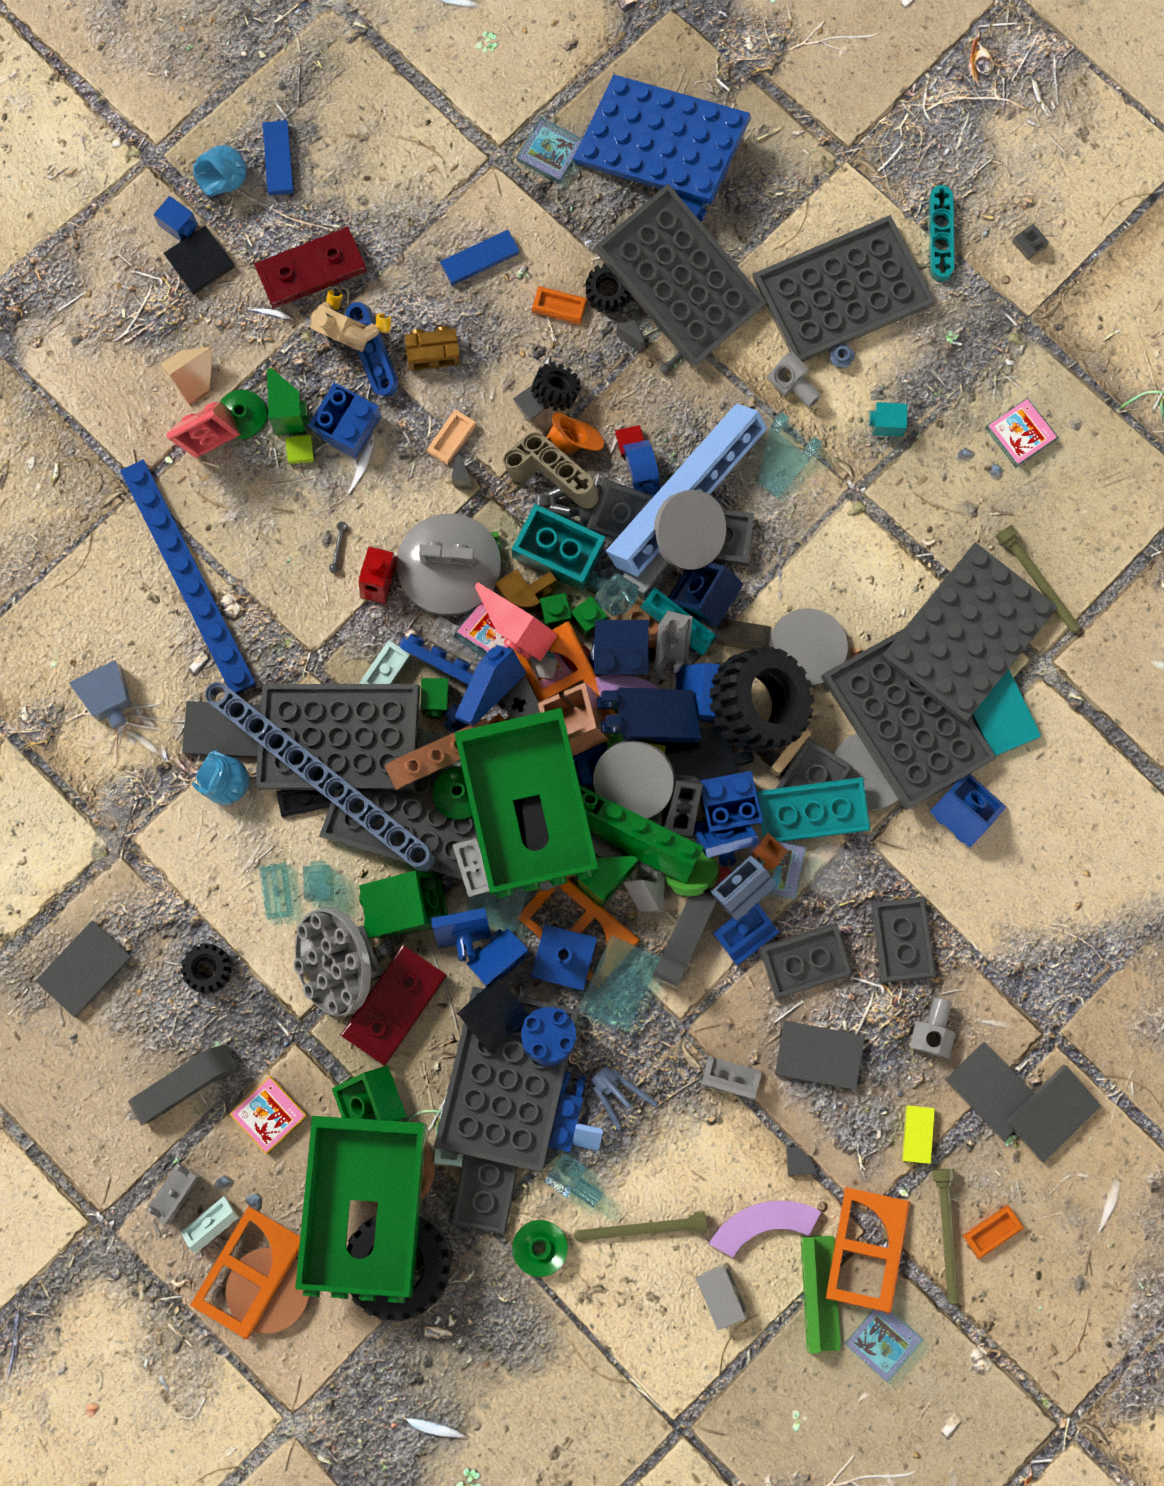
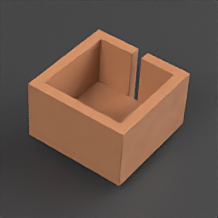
M585 682L564 691V696L576 706L574 708L560 694L538 703L540 712L562 708L573 756L610 740L608 733H602L600 723L605 721L602 709L597 707L596 699L599 696Z

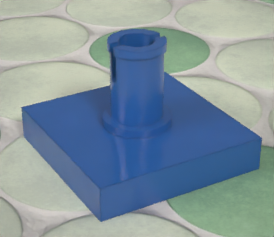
M705 820L696 822L694 826L693 837L697 844L704 847L702 851L706 858L719 855V864L721 866H729L728 859H730L731 865L736 863L734 851L758 845L757 834L751 826L714 833L709 832Z
M485 908L431 918L438 948L456 945L458 960L461 962H466L465 951H467L469 961L475 959L473 942L489 939L491 936Z
M545 924L531 978L584 991L597 938Z

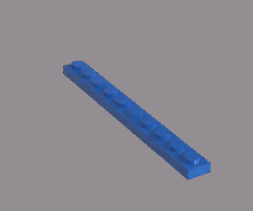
M144 459L120 470L227 687L238 695L256 686Z

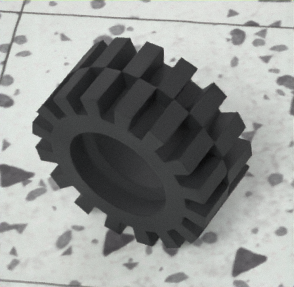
M605 263L602 264V268L597 265L594 267V272L592 270L589 272V278H586L587 301H590L592 308L597 306V311L601 312L602 309H605V313L610 314L611 309H613L614 313L618 312L619 307L623 309L626 302H629L631 294ZM610 280L615 282L618 286V291L612 296L601 294L598 287L603 281Z
M551 363L550 366L544 364L543 367L539 368L531 385V392H534L532 396L534 399L538 398L537 402L540 405L545 403L544 408L549 409V406L553 407L552 411H557L558 408H560V411H565L566 408L569 410L574 405L581 390V381L576 379L578 376L576 373L571 374L572 369L568 367L565 370L562 364L556 367L555 363Z
M201 943L200 946L195 945L191 947L192 950L184 954L186 957L182 959V968H180V972L183 974L182 979L188 984L187 986L203 994L218 992V989H223L225 987L224 984L230 981L231 978L229 976L233 970L228 954L210 943ZM205 958L213 959L217 966L216 973L209 979L200 978L196 971L197 964Z

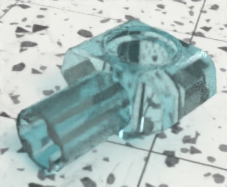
M594 572L587 579V587L596 592L595 601L612 616L626 613L636 602L639 586L619 573L614 574L608 579L600 573Z
M566 1153L562 1154L544 1181L566 1198L571 1193L591 1208L595 1207L604 1193L581 1177L587 1168Z

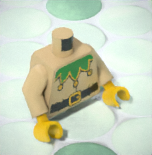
M334 290L328 291L326 302L320 304L311 314V329L361 352L364 351L367 342L376 337L379 332H389L391 329V317L385 318L384 313L376 315V325L370 324L366 326L334 311L340 309L343 294L333 296Z

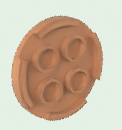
M271 1247L253 1250L239 1260L268 1277L272 1267ZM297 1257L255 1326L254 1332L268 1334L282 1331L293 1325L304 1313L309 1296H302L303 1290L295 1289ZM231 1270L226 1284V1300L233 1317L242 1322L261 1287Z

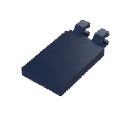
M619 687L616 690H603L601 692L602 697H597L596 699L598 709H618L619 715H606V721L600 723L602 733H622L623 740L697 743L701 739L693 690Z

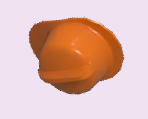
M555 413L552 416L553 426L546 438L563 453L573 454L581 448L599 451L604 447V440L601 434L591 425L562 413Z

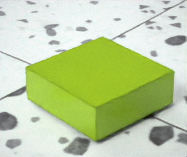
M311 434L285 437L289 465L315 462Z

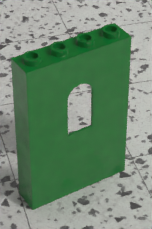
M562 708L454 732L490 894H497V898H504L514 895L513 890L524 888V892L541 889L540 884L551 882V886L567 883V878L578 876V880L594 877V872L599 871ZM540 795L549 840L543 849L532 851L527 849L522 842L513 801Z
M312 1116L295 1285L296 1290H303L302 1296L320 1297V1291L331 1292V1298L348 1299V1293L360 1294L359 1300L376 1301L377 1295L388 1296L387 1302L405 1303V1297L412 1298L427 1130L425 1123ZM350 1200L378 1202L374 1248L369 1256L362 1259L351 1256L346 1246Z

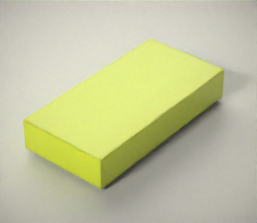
M906 1106L902 1161L931 1164L935 1108Z

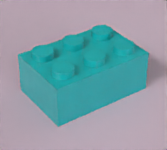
M534 504L511 549L512 558L545 574L551 572L556 579L583 591L605 547L606 537Z

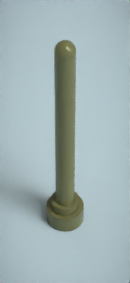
M1010 525L998 533L995 538L1000 545L1004 544L1006 548L1009 547L1044 596L1056 604L1058 608L1055 611L1072 633L1078 632L1080 626L1019 544L1018 532L1014 526Z
M955 1169L932 1170L933 1181H936V1187H939L947 1297L949 1304L957 1305L959 1293L950 1186H953V1180H955Z
M705 1211L694 1212V1215H689V1218L577 1230L574 1233V1238L577 1241L689 1229L690 1232H696V1234L707 1233Z

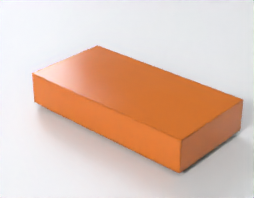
M538 286L532 306V313L581 325L587 305V298Z
M1005 1205L961 1236L976 1258L981 1259L1023 1230L1024 1227L1010 1206Z

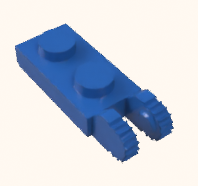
M565 1071L548 1147L566 1152L571 1151L575 1128L583 1102L581 1097L587 1076L580 1075L576 1086V1095L573 1096L565 1094L570 1080V1072Z

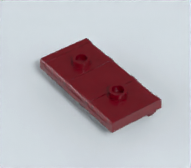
M348 226L253 263L272 309L367 272L365 263Z
M402 945L368 994L364 1004L356 1011L340 1036L386 1066L447 975Z

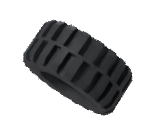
M765 646L733 655L718 667L719 673L714 674L712 679L714 687L710 688L709 697L712 698V703L710 704L711 712L714 711L716 717L713 720L717 727L720 726L722 728V735L726 739L731 738V743L737 748L742 747L744 751L764 752L790 745L791 742L797 741L802 736V732L806 731L810 723L807 720L812 718L813 709L811 704L814 703V694L811 695L810 692L812 687L811 681L806 679L805 674L807 673L802 666L799 667L797 665L798 661L792 655L787 656L788 653L782 649ZM755 678L766 686L771 697L772 711L768 721L758 714L753 705L751 690Z
M377 1215L362 1223L348 1240L347 1250L354 1258H365L373 1251ZM419 1215L417 1249L422 1256L423 1270L419 1281L413 1286L412 1298L405 1297V1303L387 1302L388 1296L377 1295L376 1301L359 1300L360 1294L350 1293L353 1297V1302L362 1307L364 1312L370 1316L374 1315L384 1321L395 1320V1322L419 1316L434 1305L445 1290L451 1271L449 1248H447L443 1235L439 1233L435 1225Z

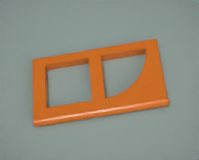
M569 621L552 630L558 636L548 651L566 656L575 664L578 670L557 682L543 688L530 660L514 650L527 673L528 680L539 702L553 697L581 681H584L600 697L595 681L597 675L594 674V669ZM602 709L604 719L606 715L616 714L614 710Z
M567 878L568 883L543 892L540 890L516 918L541 939L543 929L532 921L531 918L558 887L579 904L586 912L569 931L582 934L589 924L596 919L606 937L604 961L595 975L590 970L587 975V980L598 989L634 946L639 944L640 939L571 879Z
M845 1187L825 1299L882 1311L886 1314L892 1313L910 1201ZM852 1201L864 1205L881 1220L887 1233L888 1248L845 1239ZM843 1251L886 1260L879 1298L836 1289Z
M248 1206L190 1306L240 1335L243 1339L248 1340L299 1253L300 1236ZM250 1221L255 1223L264 1232L271 1246L272 1267L268 1277L231 1255ZM224 1265L261 1287L242 1322L205 1300L206 1295Z

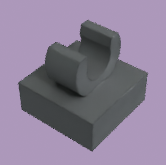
M1034 223L1016 235L1012 240L1013 244L1027 260L1038 254L1049 244V241Z

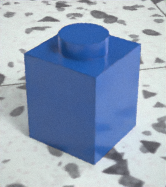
M171 196L153 214L158 226L179 241L193 234L198 224L194 213Z

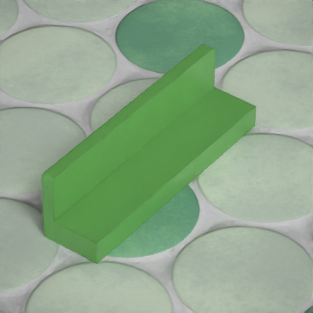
M800 1237L806 1349L808 1353L838 1351L841 1348L838 1301L825 1299L834 1250V1237Z

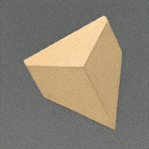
M213 346L181 350L160 364L189 405L210 392Z

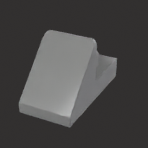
M638 860V880L624 881V885L640 912L663 911L665 873Z

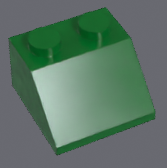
M272 368L267 369L268 416L275 435L307 434L306 425L309 424L311 418L306 400H302L299 391Z
M635 856L596 858L599 871H595L594 877L582 880L577 878V885L599 905L603 906L637 868L638 859Z
M388 1065L364 1072L331 1088L342 1118L400 1121L407 1117Z

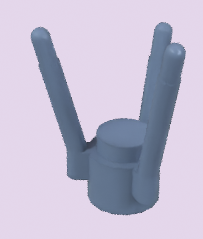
M606 1066L591 1079L595 1085L593 1090L599 1096L617 1130H621L622 1127L604 1092L607 1095L613 1093L627 1109L631 1108V1104L617 1089L620 1085L617 1081L654 1107L658 1105L649 1095L622 1077L616 1069L611 1071Z

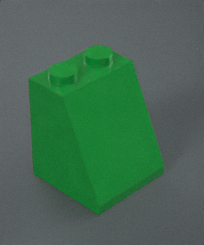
M415 870L359 885V901L364 911V929L368 938L384 939L433 929L431 918L448 915L440 874Z

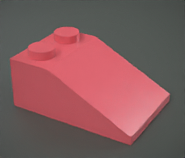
M213 402L206 405L203 411L183 417L181 422L175 424L166 435L169 440L194 458H197L240 436V432L229 408L222 402Z
M477 582L475 588L496 631L506 638L503 643L528 660L533 656L541 661L558 634L529 613Z

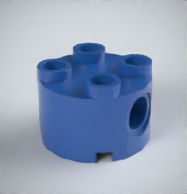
M542 1007L533 1011L525 1018L521 1029L523 1049L531 1060L543 1066H555L564 1062L570 1056L576 1044V1027L571 1017L564 1010L555 1007Z

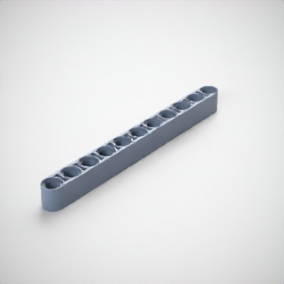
M221 682L211 683L206 688L205 698L209 704L418 871H426L433 866L435 856L431 849ZM225 692L224 698L216 702L217 695ZM244 707V713L240 717H235L236 711ZM260 723H264L263 730L255 733V727ZM278 739H284L282 747L274 749L275 742ZM303 754V761L298 765H294L295 757ZM323 770L324 775L322 779L314 781L315 773ZM339 786H344L343 794L339 797H334L335 789ZM364 802V809L360 813H354L355 805ZM384 818V826L379 830H374L375 821ZM401 834L405 835L404 843L401 846H395V838ZM420 851H425V859L420 863H415V855Z

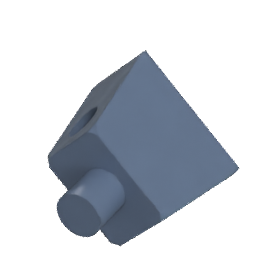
M116 660L69 682L97 721L107 718L112 729L126 724L127 721L122 710L130 707L132 703L122 668Z

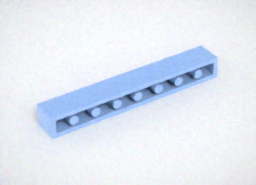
M737 403L606 550L616 568L636 577L641 574L659 553L654 522L660 506L669 496L684 490H699L710 495L767 430L759 411Z

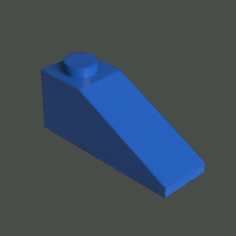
M496 645L478 663L456 712L455 718L457 721L474 726L527 674L514 650Z

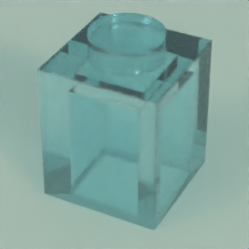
M312 861L310 866H303L304 899L307 902L334 901L333 868L331 865H326V861Z

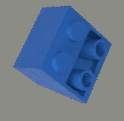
M334 382L309 422L308 427L332 447L356 459L382 416L378 405Z
M752 771L700 781L702 783L700 802L710 833L763 823Z

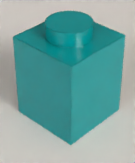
M876 402L874 410L869 411L868 426H873L872 435L903 437L907 429L908 404Z

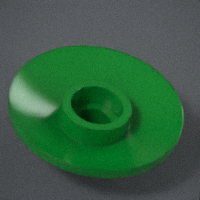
M235 390L226 394L220 400L229 408L240 432V436L234 439L251 438L264 427L267 420V409L263 400L254 392ZM238 408H243L244 412L238 415L235 413Z
M462 767L446 770L437 778L433 786L432 796L436 808L441 814L450 819L464 820L472 817ZM456 787H461L462 793L458 796L454 795L453 790Z
M534 1220L523 1225L516 1233L512 1244L513 1257L518 1267L525 1273L535 1277H545L559 1270L565 1262L568 1252V1244L563 1231L554 1223L546 1220ZM539 1242L543 1243L546 1247L545 1251L541 1254L535 1251V1245Z

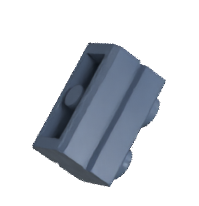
M749 856L717 885L711 893L722 908L738 921L756 903L767 896L777 884L770 877L767 870L752 856Z

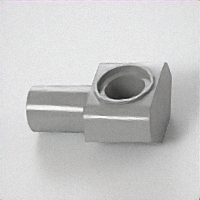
M792 351L787 353L766 377L784 397L793 391L808 408L813 406L822 396L805 378L809 368ZM787 369L791 372V379L786 374Z
M933 998L927 1023L916 1021L910 1049L949 1059L956 1032L946 1029L952 1002ZM928 1033H934L938 1036L939 1044L937 1047L928 1045L926 1041Z

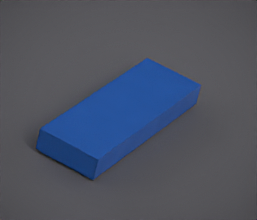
M288 121L262 122L269 196L293 194Z
M507 229L440 261V265L451 286L520 253Z

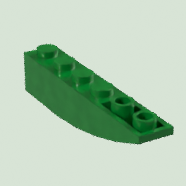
M580 786L591 832L626 854L635 856L639 861L685 884L687 883L697 865L704 848L703 846Z

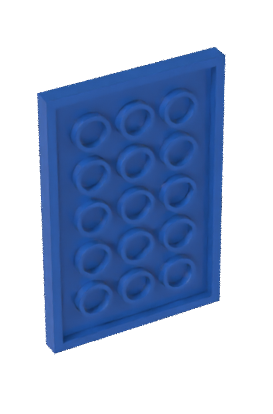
M613 74L573 160L577 165L654 188L662 189L669 184L678 195L711 204L751 120V115L749 112Z

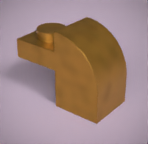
M516 569L497 581L495 585L501 597L527 613H534L541 610V604L538 599L540 597H549L555 592L554 588L557 587V580L549 572L528 585L521 573Z

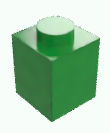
M566 593L540 598L544 624L548 628L553 630L568 621L572 626Z
M592 596L570 611L572 622L585 639L595 634L596 620H607V615Z
M448 678L421 679L420 709L422 715H426L430 719H441L442 715L447 713L449 710L450 690Z

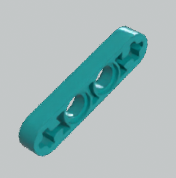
M945 185L934 187L929 197V269L931 277L938 282L947 281L954 271L953 192ZM938 194H942L943 198H945L943 208L938 209L940 206V200L937 198ZM939 216L945 217L948 220V225L940 227L936 225L934 219ZM937 240L946 241L948 249L943 251L937 249L935 242ZM940 258H944L943 267L946 269L945 273H940V269H938Z

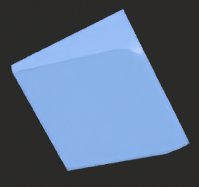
M578 1123L575 1128L573 1145L598 1150L603 1130Z

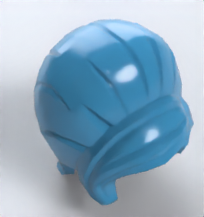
M217 145L201 154L193 165V174L203 193L210 197L238 189L245 181L247 174L246 164L242 155L229 145Z
M214 750L208 754L196 774L198 784L193 782L192 786L214 803L230 805L239 801L247 792L250 782L249 773L244 764L239 760Z

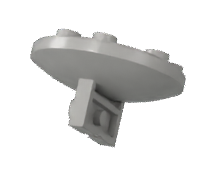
M439 514L419 522L407 533L399 547L396 567L401 587L415 605L435 615L458 616L473 611L483 603L475 588L477 582L494 592L496 588L495 583L500 578L501 557L495 539L482 524L460 514Z
M324 907L308 913L301 924L297 926L296 959L293 962L295 972L299 974L305 997L311 999L323 1012L332 1016L339 1017L356 1012L367 998L371 980L377 979L383 974L377 957L371 948V942L364 929V925L357 927L342 911L332 907ZM308 972L311 982L305 983L302 974Z

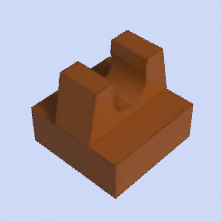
M767 833L750 856L754 859L759 857L765 862L763 867L766 870H773L780 864L788 850L772 835Z

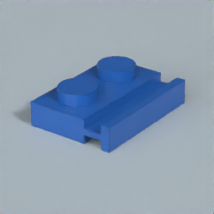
M756 903L738 921L732 917L712 934L731 957L734 964L739 965L758 950L759 946L764 945L776 936L779 931L772 924V921L759 903Z

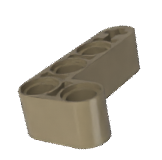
M539 432L526 435L508 450L503 457L505 468L514 482H524L539 470L580 507L592 508L599 502V493L592 477Z

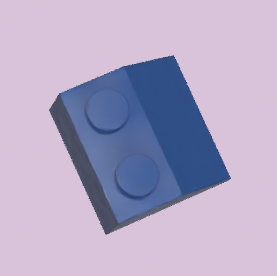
M700 663L685 665L677 672L675 689L693 690L698 721L715 723L713 720L716 718L714 711L711 712L710 709L712 698L709 695L710 688L714 687L712 679L714 674L719 673L718 667L721 664Z
M970 774L958 780L931 809L930 813L935 816V819L940 824L945 825L953 832L960 842L965 843L970 848L1007 806Z
M508 928L504 932L501 929L497 930L488 939L491 943L483 949L480 946L474 950L475 959L466 963L485 987L497 977L500 979L504 978L530 956L525 945Z

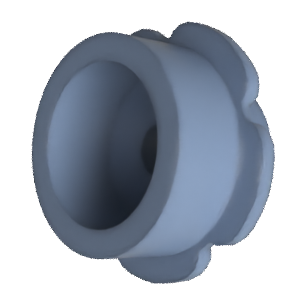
M840 344L830 350V361L835 367L843 369L851 365V361L855 358V353L852 349L850 350L847 344Z

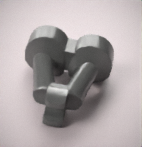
M558 487L548 490L547 495L536 496V505L562 517L580 516L583 526L587 527L594 506L586 509L580 506L566 507L558 505L557 499L566 495Z

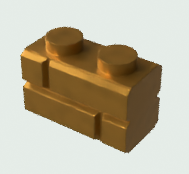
M441 326L436 328L435 331L430 332L416 329L412 330L410 334L405 335L410 371L460 365L456 328L451 329L448 326Z

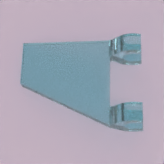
M783 412L778 414L770 426L758 481L759 485L778 499L809 460L819 451L822 444L820 440L813 436L804 450L801 451L782 437L779 433L789 423V417Z

